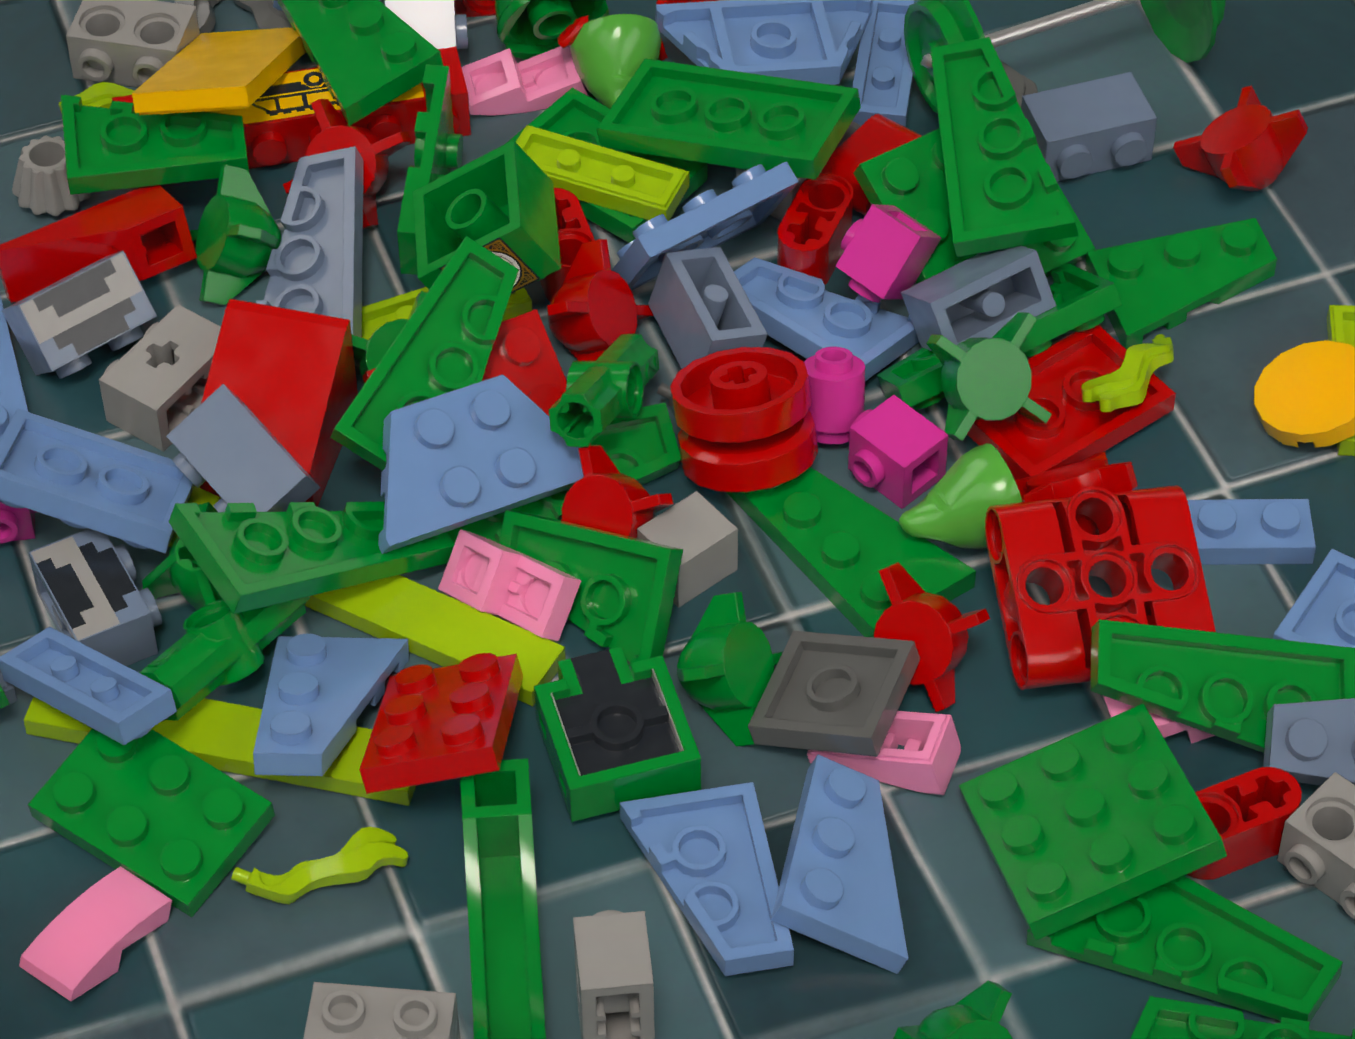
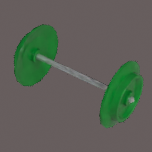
M914 0V4L909 5L905 14L904 39L913 77L924 99L932 110L938 114L931 47L990 37L995 48L1140 1L1156 36L1171 54L1188 63L1205 59L1214 46L1217 28L1224 17L1226 0H1093L988 35H984L969 0Z

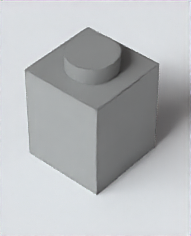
M697 491L637 528V539L683 549L673 601L678 608L738 570V528Z

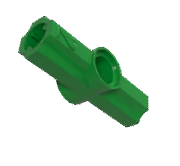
M621 334L596 361L572 362L567 375L566 391L549 409L550 430L558 433L565 440L567 446L589 447L615 418L638 417L643 404L644 386L659 371L658 350L650 347L640 334Z
M303 597L233 614L225 601L221 599L192 613L183 624L186 634L139 672L171 689L177 712L164 720L178 721L218 686L237 682L256 671L265 659L261 650L306 613L305 604L310 597Z

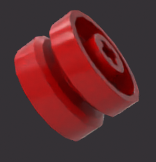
M740 347L717 351L692 361L677 372L670 385L677 426L681 428L678 433V442L684 474L698 486L722 492H749L767 489L797 478L812 466L818 454L815 423L809 411L812 404L809 375L805 363L792 353L770 347Z

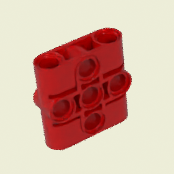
M1175 485L1121 492H1110L1102 487L1090 486L1079 490L1073 497L988 507L985 517L987 548L1011 669L1015 682L1021 690L1091 682L1092 627L1099 619L1216 632L1186 495L1180 486ZM1076 514L1091 518L1098 527L1099 535L1085 532L1078 525ZM1151 569H1159L1165 572L1173 583V590H1166L1160 587L1154 581ZM1089 576H1097L1103 579L1111 589L1112 598L1097 594L1091 588ZM1026 583H1035L1041 586L1049 596L1050 605L1035 602L1028 595Z

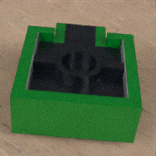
M622 646L558 661L559 680L534 686L536 720L571 822L620 810V802L701 790V756L662 655L630 663L631 671Z

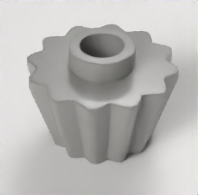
M45 135L41 139H32L28 146L22 148L12 187L13 194L19 197V207L31 208L35 215L47 212L53 216H58L64 210H77L80 201L90 198V193L70 195L67 180L65 144L60 136L51 138Z

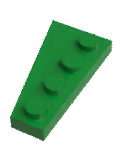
M809 467L797 478L772 488L749 492H726L864 637L874 638L877 621L882 613L892 606L879 574V570L899 562L925 592L943 596L949 602L975 587L976 570L924 538L912 537L902 529L898 521L812 467Z
M290 502L286 512H257L254 503H228L225 512H200L197 503H175L169 519V524L233 614L447 564L455 545L448 534L444 532L382 554L378 546L379 533L384 527L385 502H347L343 511H327L316 507L314 502Z
M1099 619L1092 627L1091 692L1134 707L1144 703L1150 713L1264 753L1267 712L1274 704L1355 698V648Z

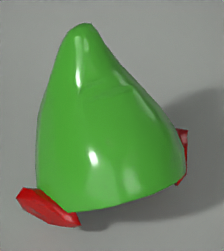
M615 14L588 22L589 15L576 19L557 38L558 44L563 49L570 47L573 63L587 90L601 104L608 108L612 107L644 59L662 61L668 58L658 24L648 17L638 14Z
M986 443L961 455L926 497L901 515L899 524L912 537L940 541L962 549H987L985 517L988 507L1025 502V500H1022L1012 473L999 451L992 444Z

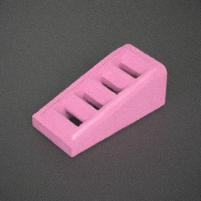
M897 711L877 757L808 750L807 756L810 763L819 754L877 779L882 783L920 793L944 795L959 759L961 745L951 715ZM898 745L905 746L904 750L897 749Z

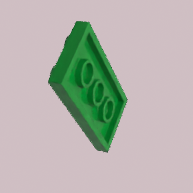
M644 59L598 125L597 133L600 146L610 149L722 165L741 170H749L754 166L762 164L765 170L768 171L787 161L796 178L816 180L860 110L861 104L858 88Z

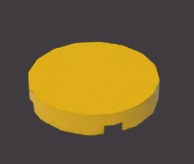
M1329 340L1303 343L1281 353L1263 369L1254 386V406L1267 434L1284 445L1299 447L1297 442H1313L1315 448L1332 446L1354 436L1355 347L1350 344Z

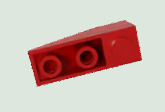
M160 185L139 187L0 244V276L7 298L12 303L18 302L106 256L124 251L139 281L197 258L183 206Z

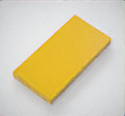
M292 27L201 33L132 93L135 113H139V115L248 109L306 53L303 41L297 30H294Z

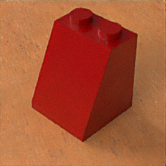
M230 299L225 309L201 404L222 384L235 393L321 487L305 501L314 502L315 506L318 507L342 448L340 443L330 437L334 428L358 394L350 320ZM207 481L199 487L219 496Z

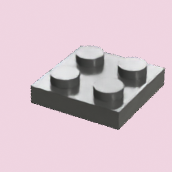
M793 631L748 724L754 744L877 757L920 661L915 641Z

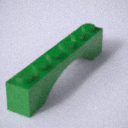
M528 759L502 760L499 771L460 777L471 962L474 1039H546Z

